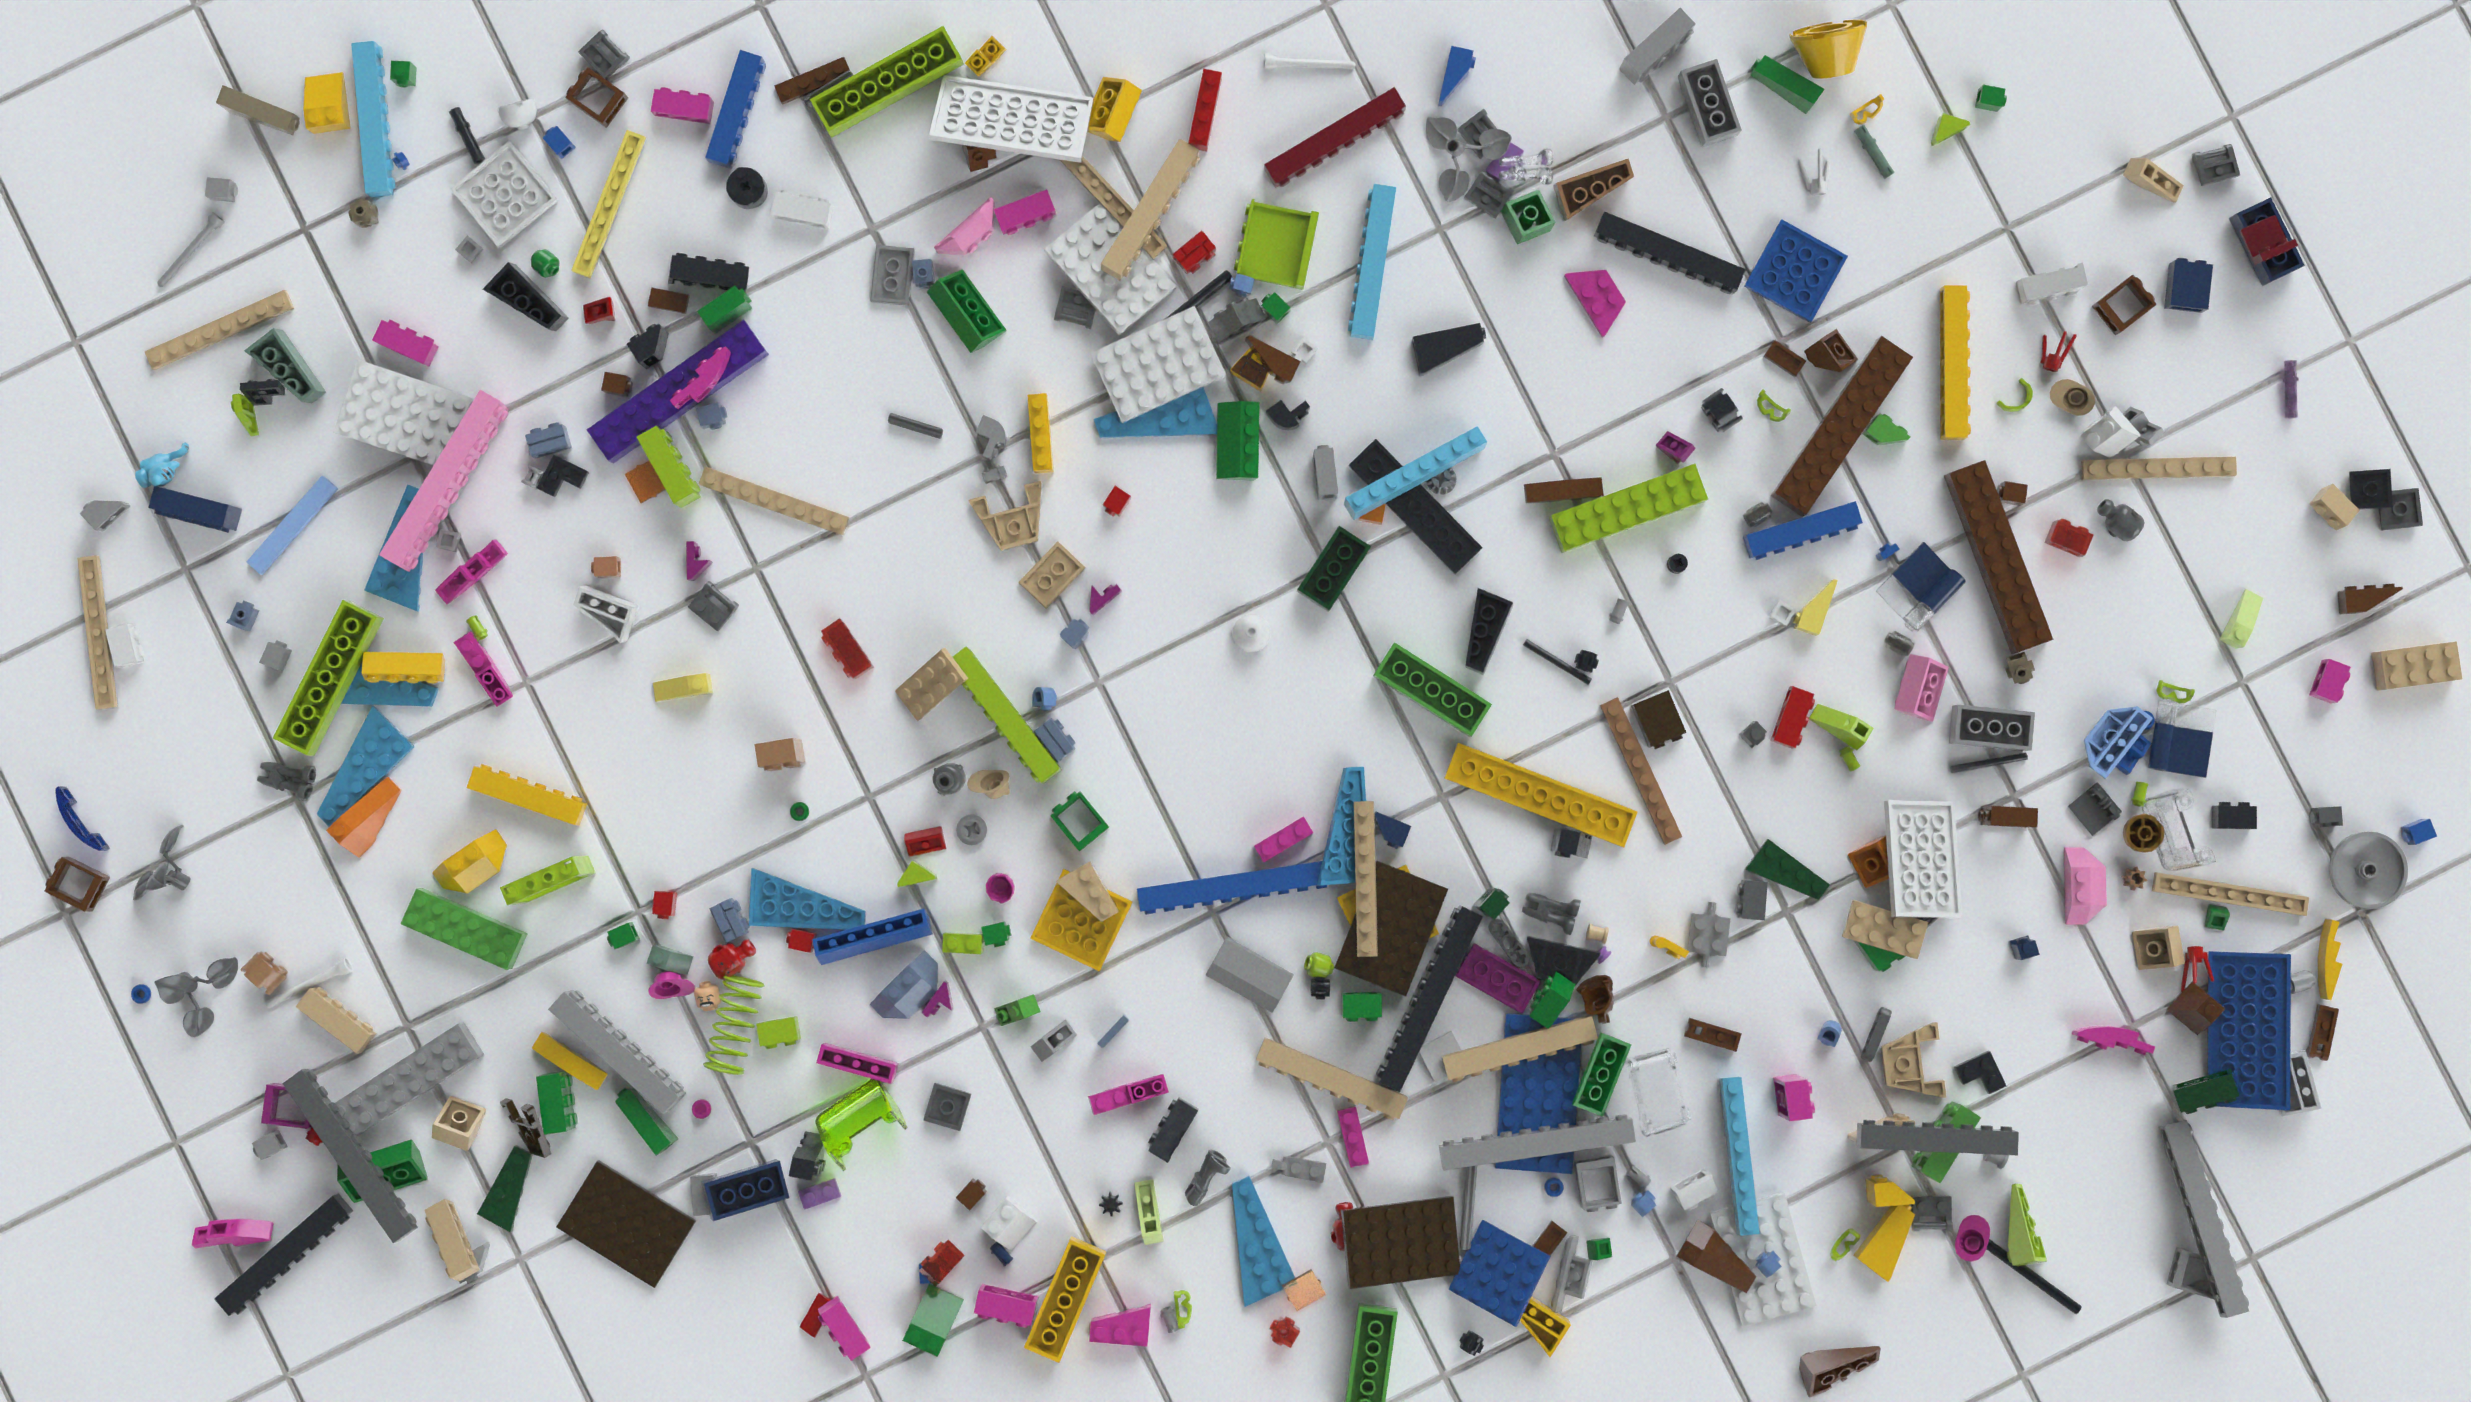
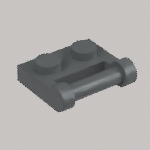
M600 30L578 51L606 80L630 59L626 52L623 53L610 40L604 30ZM603 42L615 54L617 59L613 61L597 44Z
M1482 109L1457 129L1469 145L1481 146L1479 137L1484 130L1477 123L1479 120L1484 123L1488 130L1497 129L1487 116L1488 113L1485 109ZM1472 149L1480 160L1484 158L1482 149Z
M2232 144L2224 145L2223 148L2192 154V160L2196 165L2201 186L2240 176ZM2222 155L2227 157L2226 160L2206 165L2203 160Z
M1482 170L1464 199L1496 219L1514 190L1510 187L1508 189L1488 176L1486 171ZM1484 181L1504 195L1503 198L1480 185L1481 182Z
M1062 286L1054 320L1059 322L1063 320L1091 329L1096 309L1079 290ZM1063 307L1088 313V318L1062 313Z
M708 581L689 604L688 608L716 631H719L739 607V604L735 601L732 602L717 590L711 581ZM710 593L728 609L724 612L705 596Z
M1911 1196L1915 1200V1204H1911V1212L1915 1214L1911 1224L1912 1231L1923 1229L1953 1231L1951 1196ZM1919 1216H1944V1222H1919Z

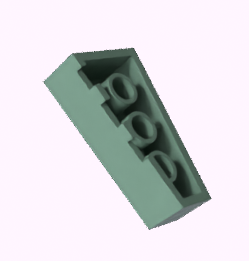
M273 328L244 350L301 402L312 404L326 393L283 330Z

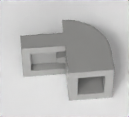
M2130 406L2123 413L2126 419L2140 433L2141 436L2134 440L2140 445L2146 443L2152 446L2165 433L2162 427L2150 423L2141 410Z
M983 415L976 434L989 440L983 457L992 461V458H996L1000 449L998 444L1006 446L1007 435L1003 426L998 421Z

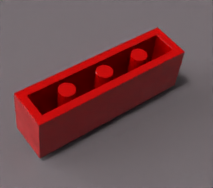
M1204 68L1188 144L1207 152L1222 81V72Z

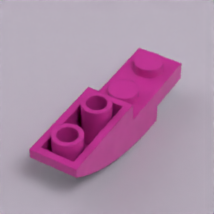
M726 346L723 348L719 347L713 352V356L710 359L701 361L695 370L699 377L692 378L687 383L688 386L683 390H677L672 395L673 398L670 399V402L677 409L691 398L699 403L721 378L730 358V350Z
M471 631L453 642L474 671L475 677L496 707L513 697L510 688L495 663Z
M2090 1026L2072 1031V1035L2077 1036L2076 1040L2087 1044L2090 1040L2096 1043V1047L2104 1050L2107 1047L2114 1048L2115 1044L2125 1049L2128 1046L2135 1048L2134 1052L2146 1055V1052L2153 1054L2155 1046L2137 1040L2139 1032L2124 1028Z
M1160 1074L1090 1095L1088 1099L1093 1115H1097L1169 1093L1164 1074Z
M253 1219L209 1221L208 1226L195 1228L192 1246L196 1249L232 1243L234 1246L271 1241L274 1223Z

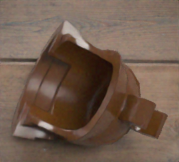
M1596 975L1583 981L1576 990L1584 1000L1585 1012L1589 1015H1597L1598 1022L1606 1024L1610 1023L1608 1013L1612 1011L1614 1005L1613 981L1610 976Z

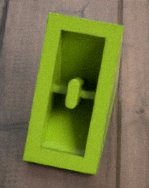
M1943 113L1938 118L1931 145L1934 146L1965 130L1971 125L1970 122Z
M913 860L898 881L897 886L902 887L938 878L936 874Z

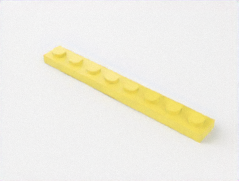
M626 130L571 269L572 272L591 279L646 140L645 136Z

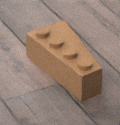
M1629 158L1555 183L1553 188L1564 222L1633 178L1634 174Z

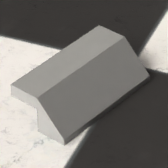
M1226 937L1206 976L1273 1013L1294 974Z

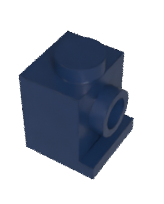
M2029 935L2009 941L2016 960H2024L2040 955L2036 941L2030 939Z

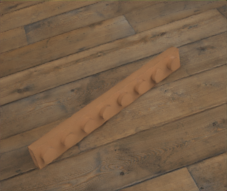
M1617 697L1601 704L1600 708L1664 845L1683 837L1619 698Z

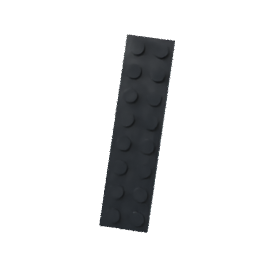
M1377 439L1348 465L1366 485L1403 467ZM1421 484L1385 503L1454 574L1460 571L1483 548Z

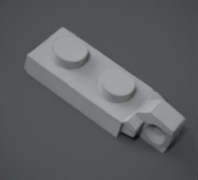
M1283 1156V1161L1273 1159L1272 1168L1281 1170L1280 1174L1288 1177L1323 1183L1326 1163Z

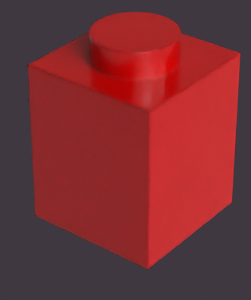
M1114 486L1102 504L1106 508L1104 512L1112 517L1115 515L1120 517L1131 500V495Z
M654 891L652 914L657 915L659 919H669V916H675L677 892Z
M792 929L791 932H788L786 938L788 948L812 953L814 951L812 939L817 937V933Z

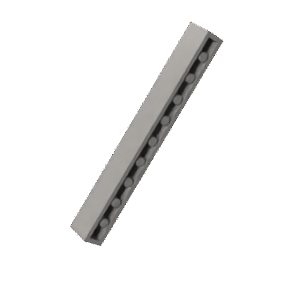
M1627 1114L1615 1116V1119L1608 1120V1117L1597 1118L1596 1122L1591 1123L1588 1120L1577 1121V1125L1571 1126L1569 1123L1558 1124L1557 1128L1551 1129L1550 1126L1538 1127L1539 1130L1531 1131L1530 1128L1519 1130L1520 1133L1517 1134L1507 1131L1501 1132L1500 1136L1493 1137L1492 1134L1482 1135L1481 1139L1476 1140L1473 1137L1462 1138V1142L1454 1143V1140L1443 1141L1442 1145H1439L1442 1169L1450 1170L1636 1142L1633 1119L1627 1117Z
M2187 1120L2159 1126L2163 1144L2220 1317L2228 1318L2250 1312L2248 1298L2242 1290L2243 1282L2235 1269L2237 1267L2236 1261L2231 1256L2229 1250V1240L2223 1232L2224 1224L2218 1217L2216 1211L2218 1206L2216 1201L2212 1199L2211 1185L2206 1180L2204 1174L2205 1166L2199 1159V1148L2192 1138V1127Z

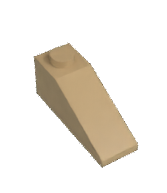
M2130 158L2123 174L2124 177L2135 185L2175 203L2184 186L2148 158Z

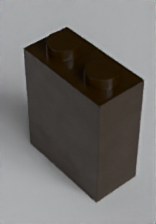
M1669 690L1631 705L1648 748L1654 747V749L1665 746V741L1670 739L1672 742L1678 741L1683 738L1682 734L1687 733Z

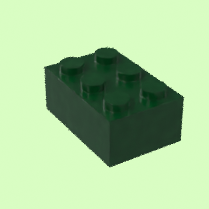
M2231 1069L2173 1085V1093L2180 1112H2185L2186 1114L2195 1113L2198 1111L2197 1108L2204 1106L2205 1109L2216 1107L2217 1103L2222 1101L2231 1103L2237 1100L2236 1097H2239V1090Z

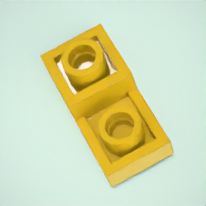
M991 36L979 50L976 49L965 64L979 77L1007 49L994 36Z

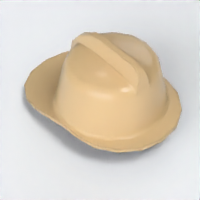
M2062 379L2051 387L2050 399L2052 403L2070 414L2076 416L2085 415L2095 405L2093 392L2076 381Z
M980 770L970 776L967 786L973 792L984 793L990 799H997L1003 795H1009L1008 781L1010 776L1005 770Z

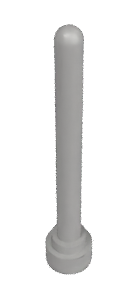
M212 212L208 216V224L157 282L158 286H165L213 229L221 228L225 221Z

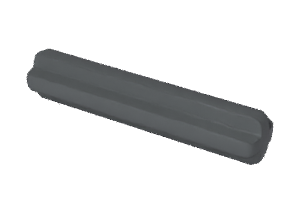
M848 70L807 95L803 99L808 107L813 106L810 101L811 98L853 76V73Z
M890 413L888 417L889 424L941 439L943 435V429L893 413Z

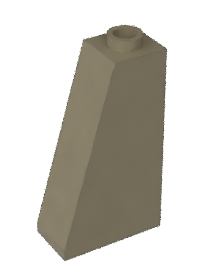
M222 85L216 103L229 113L290 135H294V132L298 130L300 118L294 113Z

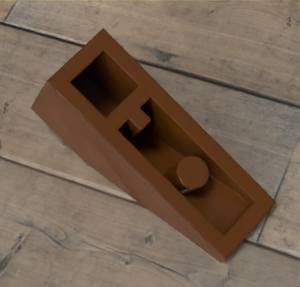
M1251 335L1245 338V342L1268 373L1275 377L1274 380L1284 385V383L1292 381L1301 361Z

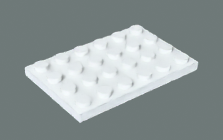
M1099 203L1045 247L1044 252L1120 336L1173 292L1177 286L1142 247L1140 249L1142 251L1137 261L1133 260L1130 265L1132 267L1127 277L1123 276L1121 281L1101 270V262L1122 231L1123 226Z
M1195 306L1090 353L1122 423L1226 376Z
M357 359L333 433L434 466L467 412L472 398Z
M1884 801L1891 917H1962L1954 802Z
M1784 1192L1756 1200L1760 1234L1737 1235L1733 1206L1709 1213L1713 1228L1757 1276L1747 1293L1730 1285L1742 1327L1817 1306ZM1774 1251L1781 1259L1778 1262L1782 1267L1766 1278L1755 1266L1757 1263L1756 1258L1764 1252L1766 1254Z

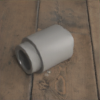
M2303 970L2291 974V994L2311 989L2315 985L2314 975L2310 971L2306 972Z

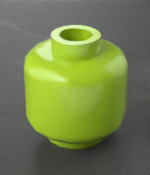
M1314 952L1307 956L1304 969L1311 977H1325L1326 979L1328 975L1333 973L1334 964L1329 955Z

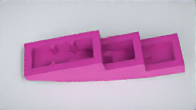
M497 539L492 540L483 550L475 553L464 565H460L435 591L446 605L451 603L508 555L507 551Z

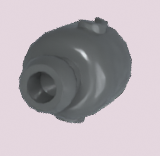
M2105 499L2097 507L2098 514L2107 517L2105 526L2112 537H2118L2128 542L2135 539L2144 528L2145 522L2143 517L2126 504H2119L2115 507L2113 501Z
M946 763L938 768H934L932 778L933 784L938 790L937 793L945 796L961 790L966 781L962 765Z

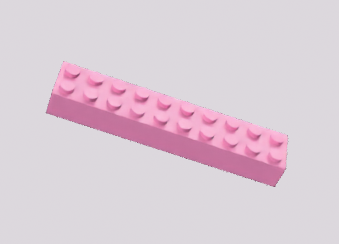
M482 390L478 392L380 552V556L408 572L416 567L418 557L427 549V542L430 537L437 533L438 524L446 518L451 503L453 504L457 500L458 491L468 482L469 473L477 467V460L480 455L487 451L488 442L496 436L501 421L503 422L507 418L509 408L500 400Z

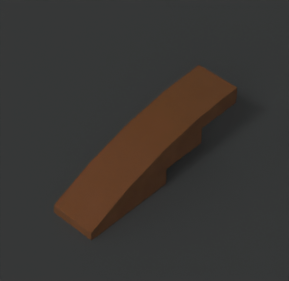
M1602 477L1524 484L1526 504L1604 496Z

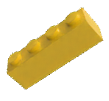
M1047 393L1029 394L1027 396L1033 471L1035 474L1054 472Z
M363 652L362 675L364 680L368 682L387 681L397 683L399 681H407L409 683H418V681H426L432 684L438 683V681L444 682L445 658L443 653Z

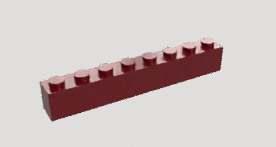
M1393 87L1265 163L1264 170L1275 188L1278 186L1284 187L1291 182L1290 179L1293 177L1299 178L1303 176L1308 168H1316L1323 163L1322 160L1325 158H1333L1338 155L1340 149L1344 147L1348 149L1356 143L1357 139L1367 138L1372 134V130L1376 128L1382 129L1388 124L1389 120L1393 118L1397 120L1402 117L1406 110V105L1396 88Z

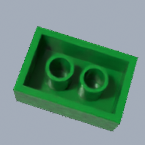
M558 1071L537 1076L536 1081L544 1135L567 1132L576 1128L575 1124L578 1123V1118L573 1109L575 1096L571 1094V1086L573 1085L572 1075L566 1071Z

